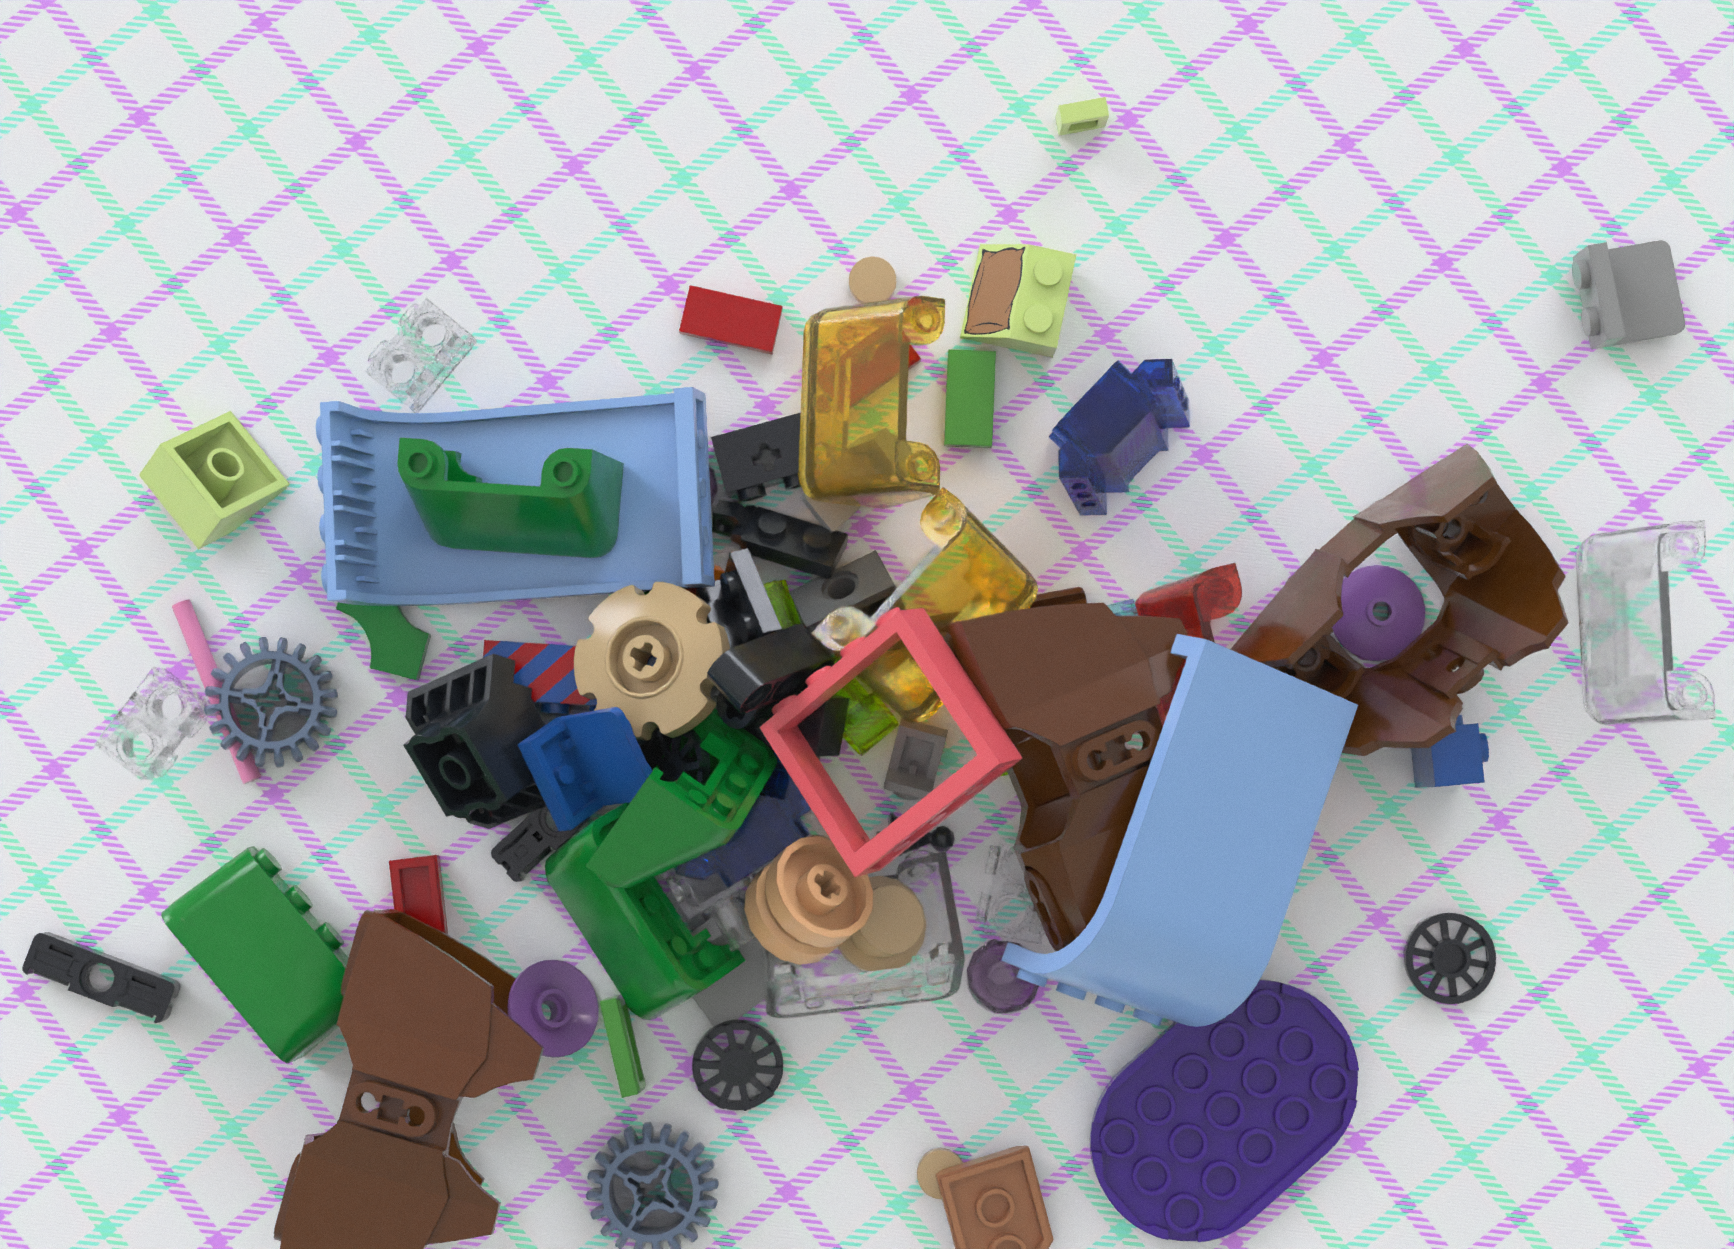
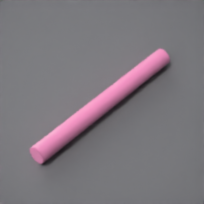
M190 599L172 605L204 688L207 686L221 688L223 683L211 675L212 670L217 668V665ZM208 696L211 704H219V699ZM230 703L232 718L243 732L234 707ZM221 715L216 716L218 721L222 719ZM228 730L222 732L224 738L230 734ZM237 741L229 750L243 784L261 778L251 750L243 762L236 758L237 751L242 745Z

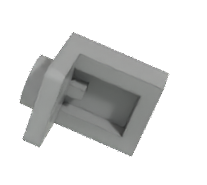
M901 718L883 788L893 791L895 795L906 800L922 799L933 791L948 730Z

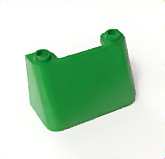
M399 438L398 472L430 538L438 545L464 550L598 558L609 553L616 544L624 463L593 449L563 448L551 453L545 460L540 486L482 483V478L470 475L463 469L460 464L461 453L443 450L437 443L425 439Z
M714 708L700 724L693 728L701 739L699 747L707 751L710 756V777L705 785L696 781L697 774L696 779H694L684 771L674 782L660 780L663 772L656 765L586 864V867L596 873L599 880L609 887L631 888L727 844L741 827L777 765V758L770 747L744 728H730L722 721L718 710ZM683 735L681 737L680 751L689 740ZM693 748L689 755H691L696 762V752Z
M624 803L597 818L546 859L545 873L549 885L554 889L615 984L627 1007L641 1019L653 1020L702 992L746 960L733 940L722 946L714 945L707 941L711 935L706 928L692 936L655 877L631 888H612L601 882L596 873L586 867V864L629 805V803Z

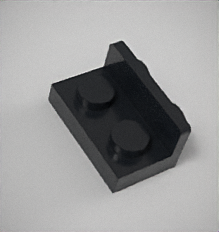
M748 548L729 553L725 572L720 575V580L715 581V587L696 589V596L711 607V611L707 616V623L715 622L725 628L730 649L782 630Z

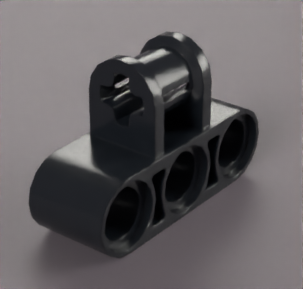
M796 624L727 650L711 665L707 672V678L720 691L717 697V710L720 718L730 728L741 729L750 725L756 717L764 719L774 716L772 708L788 696L805 690L808 687L805 683L806 679L825 666L832 667L835 659L802 624Z

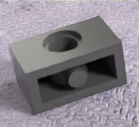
M876 550L835 569L832 577L829 579L818 577L789 591L806 629L830 655L842 650L847 644L859 637H868L877 629L875 625L876 620L887 611L899 607L900 610H905L896 586Z

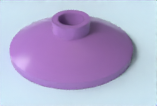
M1372 565L1351 572L1348 578L1345 577L1343 579L1341 602L1344 616L1332 629L1336 639L1347 651L1366 660H1388L1396 657L1421 634L1425 623V604L1420 590L1406 574L1392 567ZM1376 603H1383L1388 608L1389 614L1384 621L1377 620L1373 615L1372 611Z
M543 960L530 965L518 975L511 987L508 998L509 1017L544 1047L542 1056L559 1058L571 1055L588 1043L596 1029L599 1008L594 988L579 969L567 962ZM542 1003L550 1008L551 1016L549 1020L543 1015Z

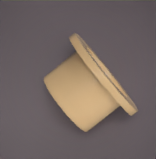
M884 876L869 877L873 889L872 912L865 926L845 940L838 949L847 961L860 970L877 974L895 971L912 961L923 945L927 926L923 906L914 892L899 880Z

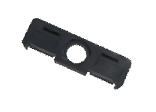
M545 805L534 810L491 850V856L498 865H502L505 868L506 874L514 882L524 881L525 879L521 875L522 872L527 875L552 852L550 847L554 850L559 849L593 817H588L572 830L556 832L549 828L546 822L548 808Z
M51 932L38 933L34 936L22 966V970L26 975L34 973L60 984L69 985L68 991L111 1007L121 1006L153 1018L155 1015L154 1023H160L169 1018L172 1011L170 1003L173 998L178 996L180 990V983L175 979ZM98 963L109 966L114 974L113 984L106 991H98L90 983V971Z

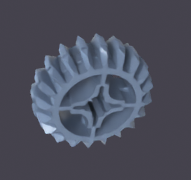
M260 637L258 643L261 650L260 653L252 655L248 643L243 642L240 644V650L245 659L238 662L232 654L226 653L223 659L232 668L231 671L227 674L218 668L212 670V677L223 684L221 688L207 686L205 688L206 696L219 699V704L205 706L204 712L207 716L221 715L222 719L214 722L209 729L212 734H219L225 730L229 731L230 734L220 743L224 750L230 749L237 741L242 744L236 755L239 761L243 762L248 757L250 750L257 751L255 765L262 768L266 762V753H274V763L277 768L284 767L282 752L291 750L293 759L297 763L301 762L303 756L298 746L303 742L313 752L319 749L318 742L311 736L314 731L323 736L330 735L331 728L321 723L320 719L321 716L336 718L337 709L323 706V701L338 698V692L336 689L331 688L321 689V685L328 683L333 678V675L329 670L317 675L314 674L313 671L322 662L319 655L311 657L306 663L301 661L306 652L304 644H298L293 654L290 655L286 653L288 648L287 638L280 637L277 642V651H269L267 638ZM271 664L267 679L262 686L255 689L243 688V690L234 688L240 678L248 671L261 665ZM286 666L304 677L311 688L313 702L301 700V698L289 695L285 691L284 675ZM277 679L276 689L280 692L278 694L279 700L285 698L287 705L275 707L273 714H270L269 724L266 726L267 716L263 713L265 710L264 705L258 707L257 701L253 699L267 698L270 691H273L274 681ZM230 703L240 704L258 713L259 730L257 739L248 736L238 728L232 718ZM299 715L309 716L305 725L297 733L280 741H272L276 725L282 718Z
M645 1122L642 1128L643 1138L638 1139L636 1131L632 1126H629L624 1130V1138L627 1145L624 1146L614 1136L607 1141L609 1149L614 1154L613 1157L601 1151L596 1154L595 1161L605 1168V1171L598 1169L589 1171L588 1180L601 1184V1187L588 1190L586 1199L590 1201L602 1200L603 1204L594 1208L590 1215L593 1220L600 1219L606 1215L609 1218V1221L600 1230L603 1236L610 1235L615 1228L621 1232L615 1243L617 1248L622 1249L628 1238L636 1240L633 1249H644L645 1242L652 1243V1249H663V1241L665 1240L668 1241L670 1249H681L680 1233L692 1243L698 1238V1233L691 1224L692 1222L701 1227H708L710 1224V1217L701 1211L700 1208H716L718 1200L713 1196L704 1194V1191L717 1189L719 1180L713 1177L703 1178L702 1174L711 1171L715 1163L712 1159H707L700 1163L696 1161V1158L705 1149L701 1142L695 1144L690 1151L683 1147L690 1136L688 1131L683 1130L677 1142L669 1139L672 1131L671 1124L665 1123L661 1129L660 1137H654L652 1123ZM653 1150L666 1153L661 1162L652 1169L644 1170L635 1165L630 1167L623 1162L629 1156L642 1151ZM678 1161L685 1167L690 1176L693 1188L692 1203L681 1198L682 1194L671 1183V1173ZM665 1169L666 1172L660 1181L662 1186L659 1190L665 1191V1196L656 1194L652 1200L649 1199L643 1209H640V1205L645 1198L643 1193L646 1189L640 1188L641 1181L650 1184L654 1178L658 1177L661 1170ZM615 1176L623 1180V1185L629 1188L634 1196V1206L628 1217L621 1211L614 1196L613 1184ZM657 1209L665 1210L670 1214L676 1212L682 1216L676 1222L663 1227L640 1225L649 1212Z

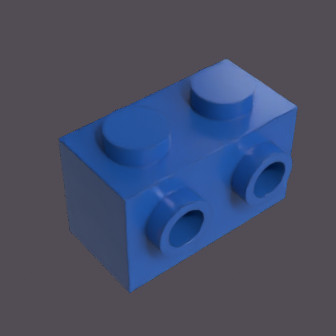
M1459 715L1455 723L1456 732L1449 734L1430 748H1411L1415 788L1485 783L1483 762H1488L1489 746L1486 734L1479 733L1478 723L1463 724V716Z

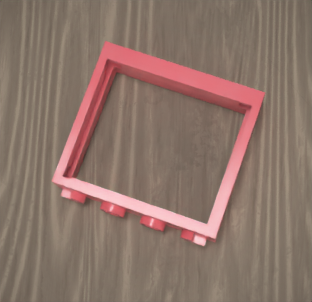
M896 607L884 613L876 620L875 625L877 629L868 637H859L847 644L840 651L843 658L832 667L825 666L810 675L805 681L808 687L799 695L788 696L772 708L774 716L759 727L854 877L880 871L1023 759L924 608L900 610L899 607ZM901 639L977 756L870 840L797 725Z

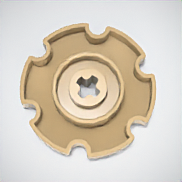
M656 581L653 584L652 590L645 595L643 590L634 585L626 586L608 596L593 610L588 618L594 626L593 634L588 639H579L577 641L574 655V675L579 694L591 700L597 699V705L594 710L611 707L620 708L630 722L635 738L638 740H650L652 732L658 727L660 732L668 737L680 736L700 724L716 706V702L712 700L710 694L714 684L707 678V672L711 665L730 649L725 628L715 622L707 624V616L711 611V607L701 598L682 587ZM651 656L657 658L653 667L647 665L648 659Z

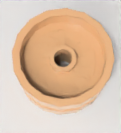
M820 836L805 837L787 846L772 862L754 875L746 890L744 910L750 930L763 948L780 960L794 964L816 963L865 926L873 909V889L868 874L854 877L830 839Z

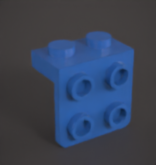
M618 707L556 717L517 744L559 832L574 829L603 806L630 803L652 772L635 738L630 722L624 712Z

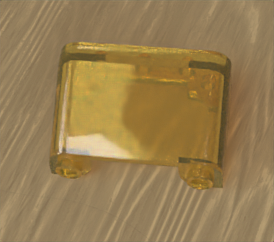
M912 296L826 308L809 317L803 332L798 472L800 486L808 497L819 502L885 509L940 494V463L935 451L926 444L907 441L906 429L909 345L923 346L938 340L943 333L945 324V299L930 296Z
M942 487L926 505L920 518L921 530L935 544L932 550L871 618L853 606H843L828 614L811 634L839 661L843 658L840 651L847 644L859 637H868L877 629L875 625L876 620L893 608L899 607L900 610L924 608L938 629L961 620L1012 610L1029 609L1037 597V581L1015 555L960 499ZM901 639L855 677L908 722L919 723L928 720L943 705L938 694Z

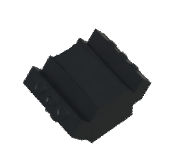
M491 654L413 689L407 694L405 718L415 735L403 746L446 817L453 815L457 818H466L470 824L491 829L546 805L517 745L546 724L531 698L532 688L513 683L515 660Z

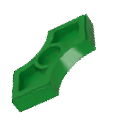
M337 603L336 610L354 618L365 631L371 648V669L419 681L431 634L411 624L403 614L400 606H368Z

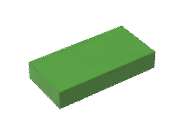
M948 349L944 446L992 448L996 351Z
M619 994L600 1001V1006L621 1097L624 1098L639 1094L645 1089L646 1082L629 1009L622 995Z

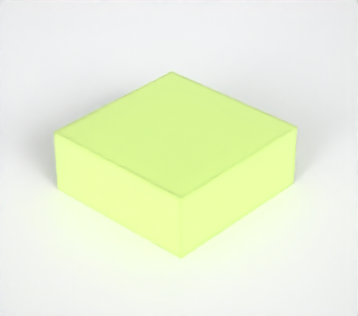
M1106 97L1059 105L1055 116L1058 135L1104 128L1109 118Z

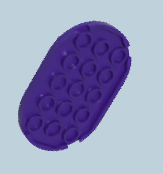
M1259 980L1250 995L1237 1009L1213 1024L1194 1027L1173 1022L1110 1080L1094 1110L1090 1128L1091 1161L1097 1180L1114 1208L1137 1228L1165 1240L1211 1241L1229 1235L1253 1220L1337 1144L1351 1122L1357 1104L1359 1066L1354 1046L1343 1024L1316 997L1289 984L1271 980Z

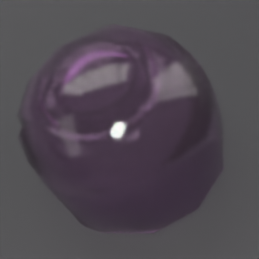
M997 939L989 940L973 952L966 969L967 990L975 1003L986 1011L1005 1015L1019 1013L1035 999L1039 985L1017 978L1019 968L1001 961L1008 941H999ZM1011 942V943H1014V944H1016V945H1019V946L1023 947V946H1022L1021 944H1019V943Z

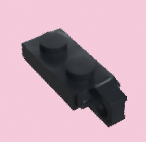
M720 499L712 513V532L731 537V541L740 545V550L748 548L752 556L826 579L832 577L848 543L847 533L837 530L830 532L821 525L759 506L757 508L755 505H746L744 507L741 503Z

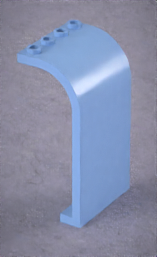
M694 387L673 388L674 393L441 413L382 412L362 409L341 401L320 402V416L316 420V436L322 446V465L318 469L317 480L324 499V514L320 518L319 530L321 539L325 543L326 564L322 567L321 581L325 592H327V601L368 606H433L613 594L629 585H634L647 592L652 590L653 584L656 581L674 584L684 589L715 587L706 393ZM399 438L425 439L437 443L443 450L461 453L460 464L463 469L470 475L482 478V483L540 486L545 460L551 453L563 448L593 449L624 463L616 544L609 553L598 558L464 550L438 545L430 538L398 472Z
M1177 634L1170 653L1186 659V663L1108 885L1096 913L1082 933L1061 950L1042 954L1008 942L1001 961L1019 968L1017 978L1045 987L1048 979L1057 981L1056 991L1080 1000H1084L1086 993L1090 992L1097 995L1095 1004L1119 1013H1123L1125 1005L1134 1007L1132 1016L1148 1023L1160 1026L1162 1019L1166 1018L1187 1026L1199 1027L1213 1024L1237 1009L1256 987L1268 965L1358 705L1207 639Z

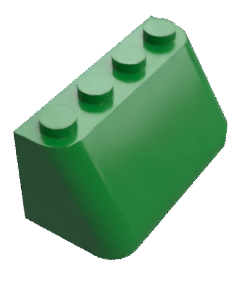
M251 846L175 900L161 912V917L173 935L267 1047L280 1060L289 1064L307 1055L339 1027L337 1026V1021L343 1000L341 985L348 956L340 948L344 941L339 933L327 922L321 925L309 910L313 907V904L307 895L296 885L289 888L278 873L282 870V867L275 857L265 848L258 851L255 846Z

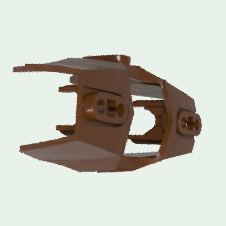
M1468 444L1440 460L1383 499L1375 501L1368 508L1352 516L1354 519L1324 546L1320 549H1315L1305 563L1288 578L1283 588L1230 649L1357 704L1358 707L1342 753L1366 756L1383 747L1430 748L1449 734L1456 732L1455 723L1463 710L1461 706L1463 702L1457 694L1465 693L1475 687L1484 676L1483 668L1489 664L1501 671L1504 666L1510 667L1530 654L1549 649L1553 641L1569 623L1564 605L1558 593V589L1566 577L1563 570L1532 525L1514 507L1497 484L1490 467L1478 451ZM1398 534L1405 546L1436 583L1444 597V603L1436 621L1396 657L1373 667L1365 668L1354 660L1330 635L1334 631L1332 627L1344 616L1341 602L1344 576L1348 578L1351 572L1385 541Z
M1086 603L1006 611L961 620L938 628V631L1023 758L1007 770L1021 806L1019 830L1015 844L1012 847L1024 873V881L1045 934L1055 951L1066 947L1082 933L1096 913L1105 893L1163 728L1156 705L1161 704L1160 698L1171 691L1176 673L1184 660L1170 653L1177 634L1188 636L1180 618L1116 616L1105 603ZM1135 732L1139 733L1143 740L1140 751L1135 748L1127 749L1125 747V743L1131 741L1132 735ZM1091 751L1096 753L1099 759V766L1096 770L1091 769L1087 763V756Z
M374 909V911H364L355 932L342 980L341 995L343 1000L337 1021V1026H339L347 1043L353 1065L352 1073L337 1124L325 1133L305 1135L301 1152L296 1156L292 1164L274 1228V1239L281 1241L280 1249H425L428 1244L458 1241L494 1234L501 1202L481 1187L485 1178L466 1159L460 1148L453 1121L463 1097L477 1098L497 1087L535 1078L544 1047L509 1017L508 1014L509 993L516 977L455 938L399 910ZM365 1092L372 1094L375 1101L380 1102L379 1107L371 1112L365 1110L361 1103Z

